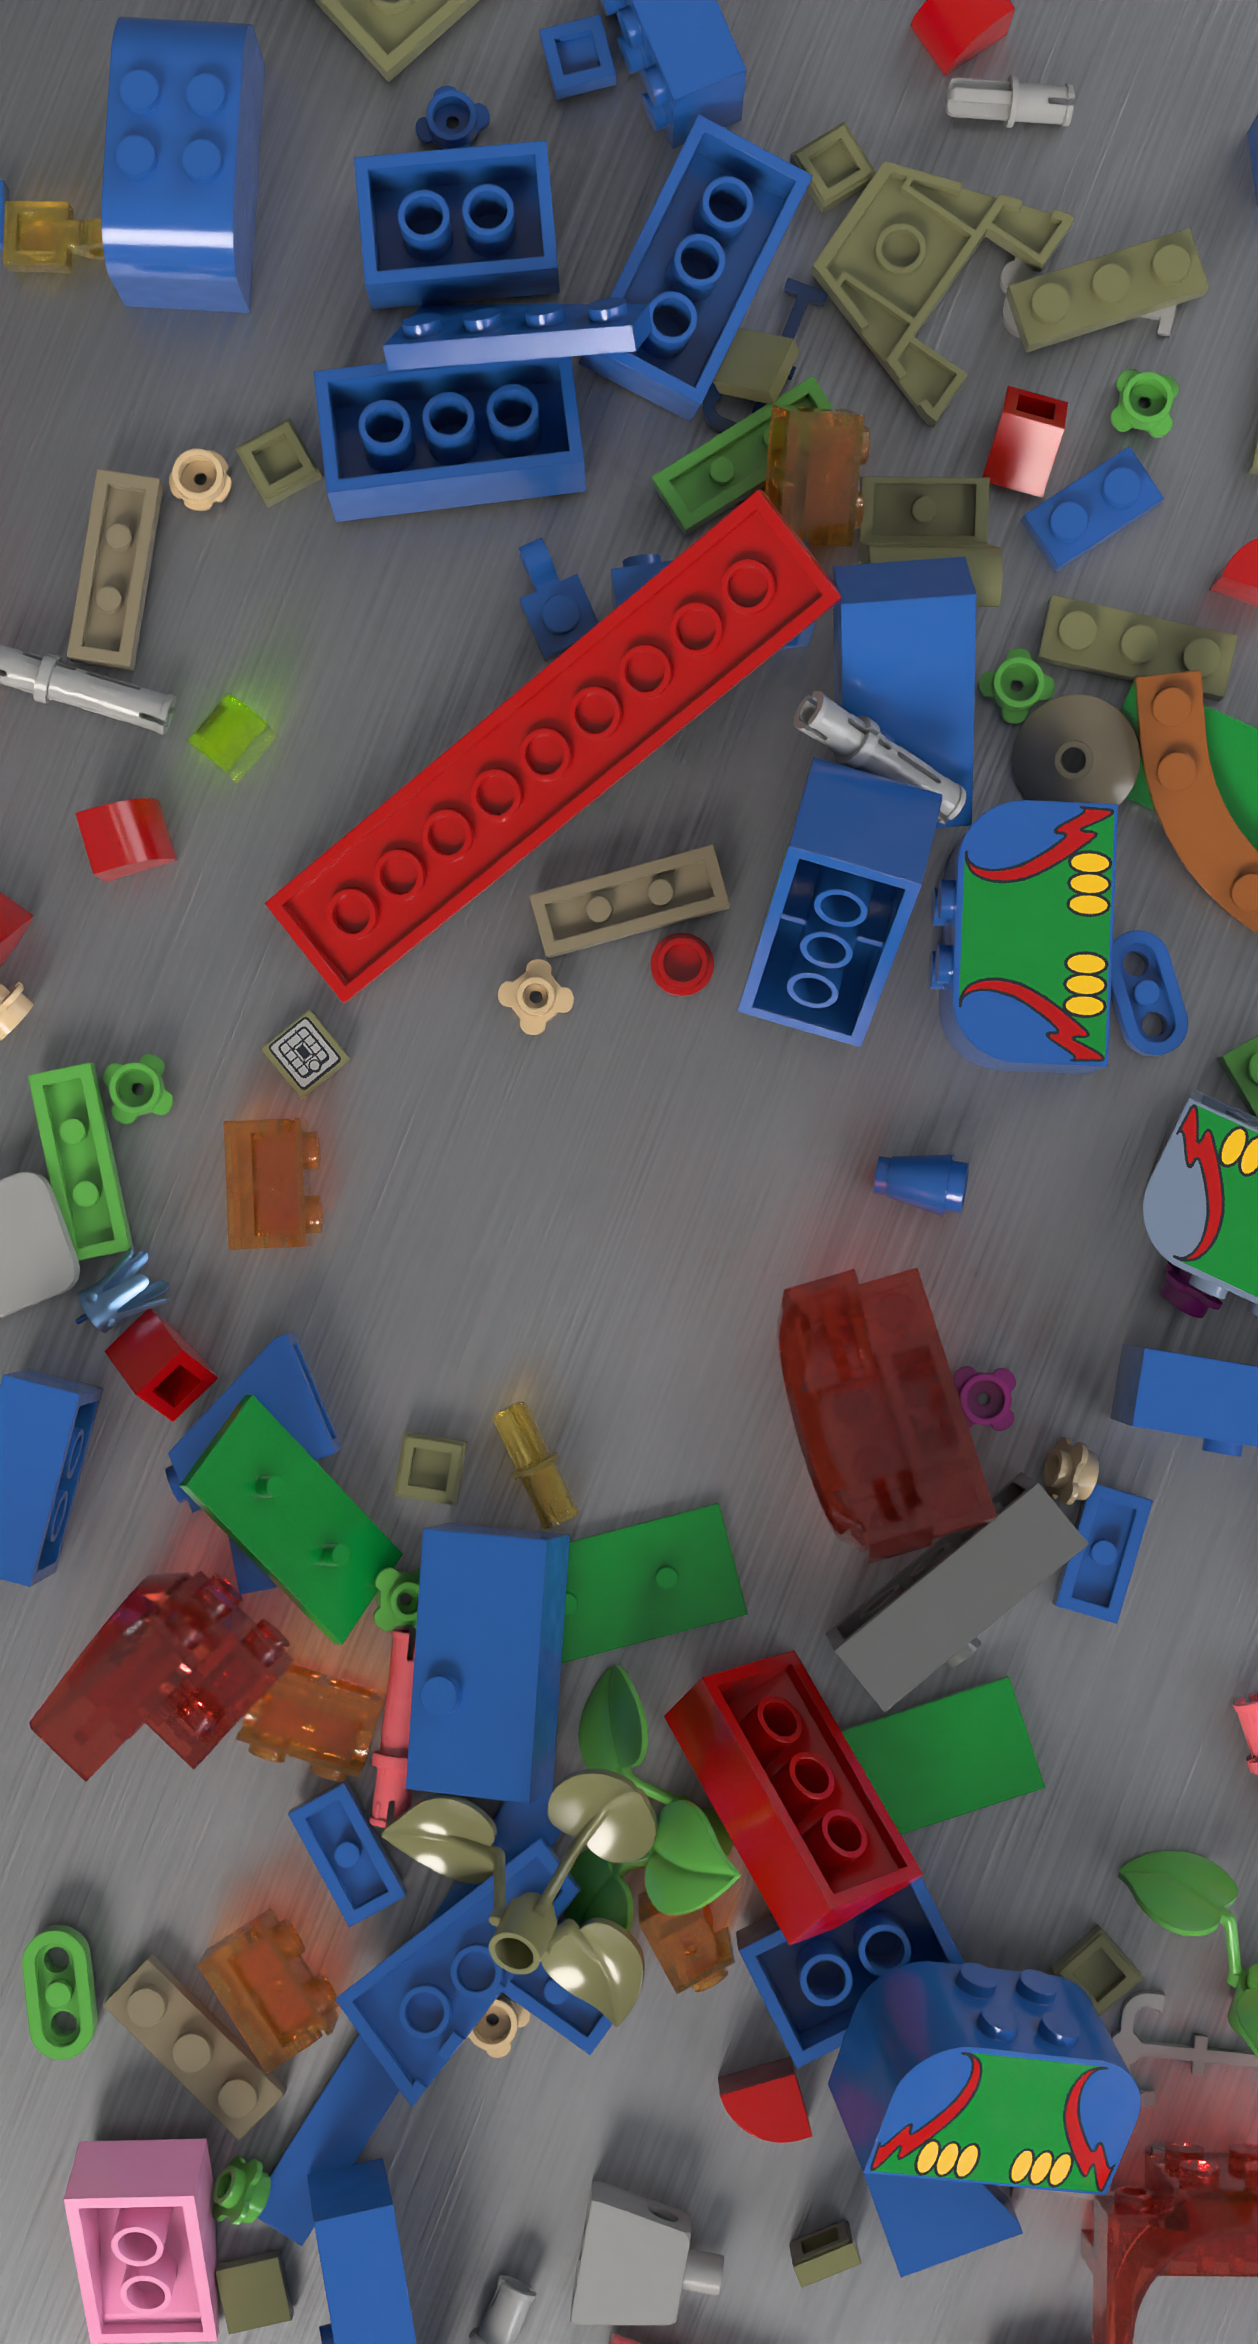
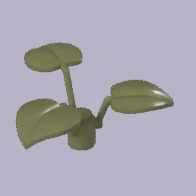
M584 1769L562 1779L550 1796L548 1817L555 1827L575 1838L568 1847L543 1894L534 1892L524 1893L512 1899L507 1907L505 1852L501 1848L492 1845L497 1835L496 1825L491 1817L475 1803L457 1795L433 1794L416 1802L386 1826L382 1833L384 1839L408 1856L448 1878L468 1884H480L493 1875L494 1909L489 1917V1922L493 1926H497L489 1942V1953L497 1965L514 1974H529L537 1969L541 1961L543 1968L555 1982L574 1996L597 2008L615 2027H618L625 2020L634 2007L644 1982L645 1960L639 1943L626 1929L605 1918H592L584 1922L580 1927L573 1919L567 1918L557 1926L555 1909L552 1902L585 1845L600 1858L616 1863L634 1862L644 1857L650 1851L656 1839L658 1823L654 1809L642 1788H638L629 1778L606 1769Z

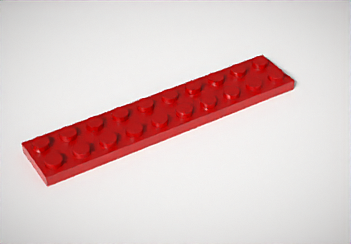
M757 490L267 900L265 905L343 1004L350 1001L836 605L842 598L837 586L763 490Z

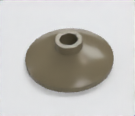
M1080 694L1062 696L1046 702L1037 708L1020 728L1012 755L1015 780L1026 800L1118 804V806L1126 799L1134 787L1141 761L1139 741L1133 726L1118 708L1105 700ZM1076 747L1084 752L1086 764L1081 771L1071 772L1064 767L1062 757L1068 748Z

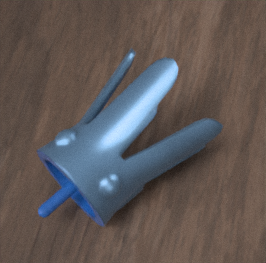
M132 1246L100 1281L78 1291V1299L85 1314L77 1318L76 1323L81 1324L90 1319L101 1332L107 1333L127 1316L170 1302L168 1298L152 1300L165 1293L169 1289L170 1284L165 1280H158L149 1284V1279L145 1274L133 1276L147 1262L148 1254L146 1250H141L133 1255L134 1247Z

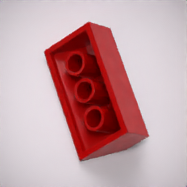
M795 1650L702 1677L664 1715L789 1946L842 1925L913 1883L923 1875Z

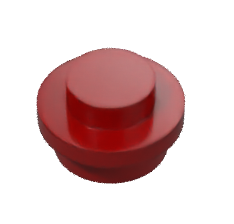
M690 933L671 934L662 939L655 947L651 956V973L656 984L666 993L678 997L691 996L701 991L710 981L714 969L713 955L708 945L701 938Z

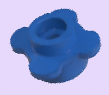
M442 86L434 92L433 98L427 107L426 116L417 120L415 126L416 134L422 143H435L443 149L472 147L471 143L477 133L489 126L490 114L485 105L481 103L474 104L470 97L457 91L456 88ZM456 119L459 124L456 128H449L447 126L448 120Z

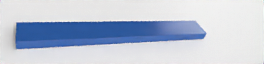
M552 1792L530 1804L503 1801L492 1819L497 1829V1835L492 1845L501 1848L505 1852L506 1864L541 1837H544L551 1848L553 1847L562 1831L555 1827L548 1817V1802ZM454 1880L424 1929L482 1883L468 1884ZM359 2033L269 2174L271 2179L270 2194L266 2206L258 2219L303 2246L314 2228L307 2174L352 2166L400 2091Z

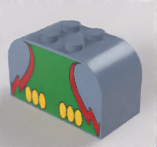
M1192 1088L1148 1182L1143 1200L1144 1224L1151 1242L1159 1253L1173 1265L1192 1274L1189 1280L1192 1286L1220 1299H1225L1228 1291L1245 1298L1252 1303L1249 1311L1257 1317L1258 1118Z

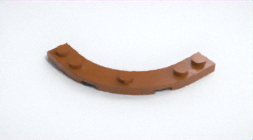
M1201 670L1134 676L1138 741L1142 769L1157 818L1160 820L1164 832L1179 856L1180 861L1202 889L1231 916L1258 934V851L1237 827L1223 802L1214 779L1206 740Z

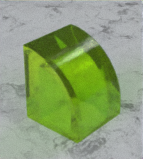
M227 692L188 737L186 742L237 784L275 740L277 735L263 718Z

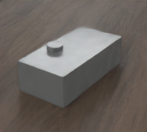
M1019 1473L825 1634L836 1654L881 1709L886 1712L944 1663L947 1662L953 1668L968 1659L981 1645L980 1640L977 1638L979 1634L1089 1543L1039 1482L1023 1473Z

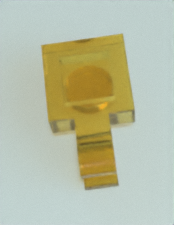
M5 201L3 265L9 272L72 273V254L82 255L95 260H105L102 240V219L75 221L74 210L67 201Z

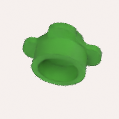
M1128 369L1122 372L1116 380V387L1120 392L1118 406L1113 409L1110 415L1113 427L1120 432H1127L1131 428L1146 430L1154 438H1160L1168 434L1173 426V420L1169 412L1173 405V400L1179 392L1175 379L1169 375L1161 376L1154 372L1139 373L1135 369ZM1142 398L1148 399L1150 407L1147 409L1141 408L1139 400Z
M1015 648L1007 653L1005 662L998 669L986 671L979 679L978 688L982 696L992 698L1002 709V718L1005 722L1017 725L1026 720L1028 710L1037 702L1048 701L1053 696L1055 684L1050 676L1043 674V671L1032 660L1031 654L1027 650ZM1013 681L1021 682L1022 690L1020 692H1014L1011 689Z
M146 1054L137 1063L133 1062L125 1065L112 1063L105 1069L103 1082L109 1087V1093L114 1102L111 1113L115 1120L122 1124H132L138 1116L152 1112L162 1116L172 1109L174 1098L165 1089L162 1078L165 1064L160 1057ZM136 1083H141L144 1086V1092L141 1095L133 1093V1086Z
M386 1567L376 1575L374 1583L379 1591L375 1595V1600L378 1608L373 1613V1620L380 1629L392 1631L396 1626L409 1625L416 1629L421 1567L414 1572ZM409 1593L411 1596L410 1602L402 1605L400 1603L401 1595Z
M236 2156L222 2170L213 2189L214 2205L212 2216L215 2220L222 2222L226 2217H229L230 2223L239 2225L242 2222L250 2224L260 2216L266 2206L271 2189L270 2176L262 2171L263 2166L260 2161L252 2159L247 2164L244 2158Z

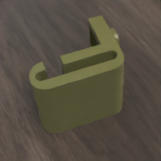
M860 476L858 564L965 556L977 594L976 607H999L1002 592V552L1000 547L987 543L990 478Z

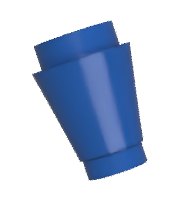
M954 1154L892 1156V1158L879 1156L874 1179V1194L886 1195L887 1198L945 1217L947 1211L962 1213L968 1182L969 1163L954 1161Z

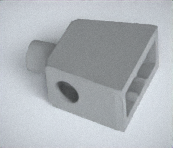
M592 2180L571 2299L570 2324H674L677 2320L682 2290L719 2295L723 2276L724 2255L689 2249L691 2223L690 2215L686 2212L602 2181Z

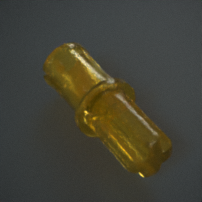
M516 1402L494 1414V1424L516 1468L511 1475L514 1480L521 1479L541 1521L542 1529L552 1528L554 1522L559 1525L579 1514L580 1510L575 1505L555 1463L560 1457L557 1452L550 1453L528 1405L525 1402Z

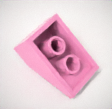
M207 2139L79 2142L64 2196V2204L91 2344L218 2341L219 2304L218 2283L215 2274L217 2268L216 2220L212 2216L214 2182Z

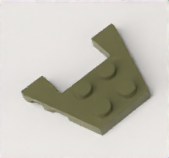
M884 161L813 263L811 273L928 425L934 428L965 383L968 373L916 339L924 324L985 237L1040 273L1071 229L1075 218L1069 213L1056 209L1049 213L1021 205V199L999 194L996 198L961 188V182Z

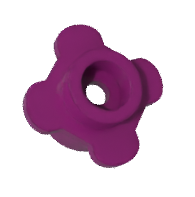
M1169 1261L1167 1262L1165 1269L1168 1272L1164 1277L1166 1281L1162 1285L1160 1293L1169 1303L1196 1318H1203L1209 1308L1215 1310L1221 1308L1223 1303L1219 1298L1209 1295L1189 1283L1192 1276L1191 1273L1173 1265Z
M970 1366L959 1368L953 1375V1384L958 1389L957 1405L951 1410V1419L954 1424L962 1429H969L974 1424L990 1425L996 1431L1008 1429L1014 1421V1413L1010 1410L1012 1403L1011 1391L1016 1386L1014 1375L1005 1368H998L993 1373L977 1372ZM982 1392L989 1395V1402L985 1405H981L977 1400L978 1395Z

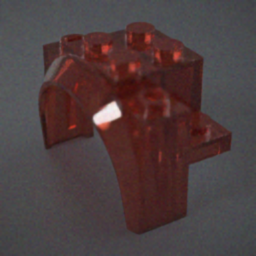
M918 1267L859 1284L855 1269H851L784 1289L777 1321V1344L786 1396L810 1480L823 1513L838 1539L859 1552L865 1551L868 1563L872 1564L932 1545V1539L996 1521L997 1515Z
M199 1571L194 1576L189 1572L150 1574L138 1584L97 1632L31 1718L29 1725L31 1730L85 1782L144 1723L194 1770L291 1665L294 1659L285 1652L290 1647V1643L267 1620L261 1619L256 1624L238 1606L243 1601L240 1593L217 1573L211 1578L207 1577L202 1571Z
M1169 2143L1165 2145V2153L1145 2152V2188L1122 2186L1114 2189V2195H1094V2229H1081L1080 2250L1081 2257L1093 2274L1092 2344H1133L1135 2323L1140 2305L1157 2276L1258 2277V2145L1247 2143L1232 2144L1228 2147V2153L1204 2152V2148L1196 2144Z

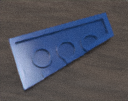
M606 298L590 304H424L411 317L402 321V326L383 345L388 371L634 352L638 350L651 333L652 324L649 304H627L624 298Z
M544 1837L539 1838L506 1864V1907L512 1899L524 1893L534 1892L542 1895L561 1862ZM568 1873L552 1902L557 1921L582 1890L570 1873ZM493 1875L335 1998V2001L411 2107L417 2103L516 1975L497 1965L489 1953V1942L497 1926H493L489 1922V1917L494 1909Z

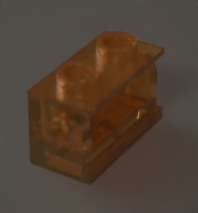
M772 405L765 494L801 541H806V545L852 547L854 530H858L861 527L864 515V499L861 491H858L860 465L866 464L870 452V432L868 427L864 426L865 415L841 408L838 412L837 409Z
M295 1118V1120L224 1121L229 1250L313 1247L312 1234L323 1232L321 1195H311L310 1170L320 1169L321 1163L318 1131L308 1132V1120L303 1118Z
M266 1656L258 1666L242 1720L243 1727L237 1733L236 1740L249 1743L248 1752L265 1760L285 1762L286 1756L309 1762L311 1763L310 1772L329 1780L345 1782L348 1775L360 1778L368 1759L387 1693Z
M647 1891L638 1895L639 1925L676 1994L689 1987H692L695 1993L702 1992L718 1984L728 1975L729 1972L726 1967L735 1963L731 1932L728 1926L717 1932L714 1931L713 1915L709 1904L684 1915H667L656 1909Z
M271 1908L206 1949L197 1964L267 2075L323 2036L322 2030H324L327 2036L333 2033L339 2017L335 2010L339 2007L335 2001V1998L338 1996L331 1983L322 1973H318L315 1976L312 1974L301 1956L305 1952V1946L296 1928L286 1918L279 1922Z

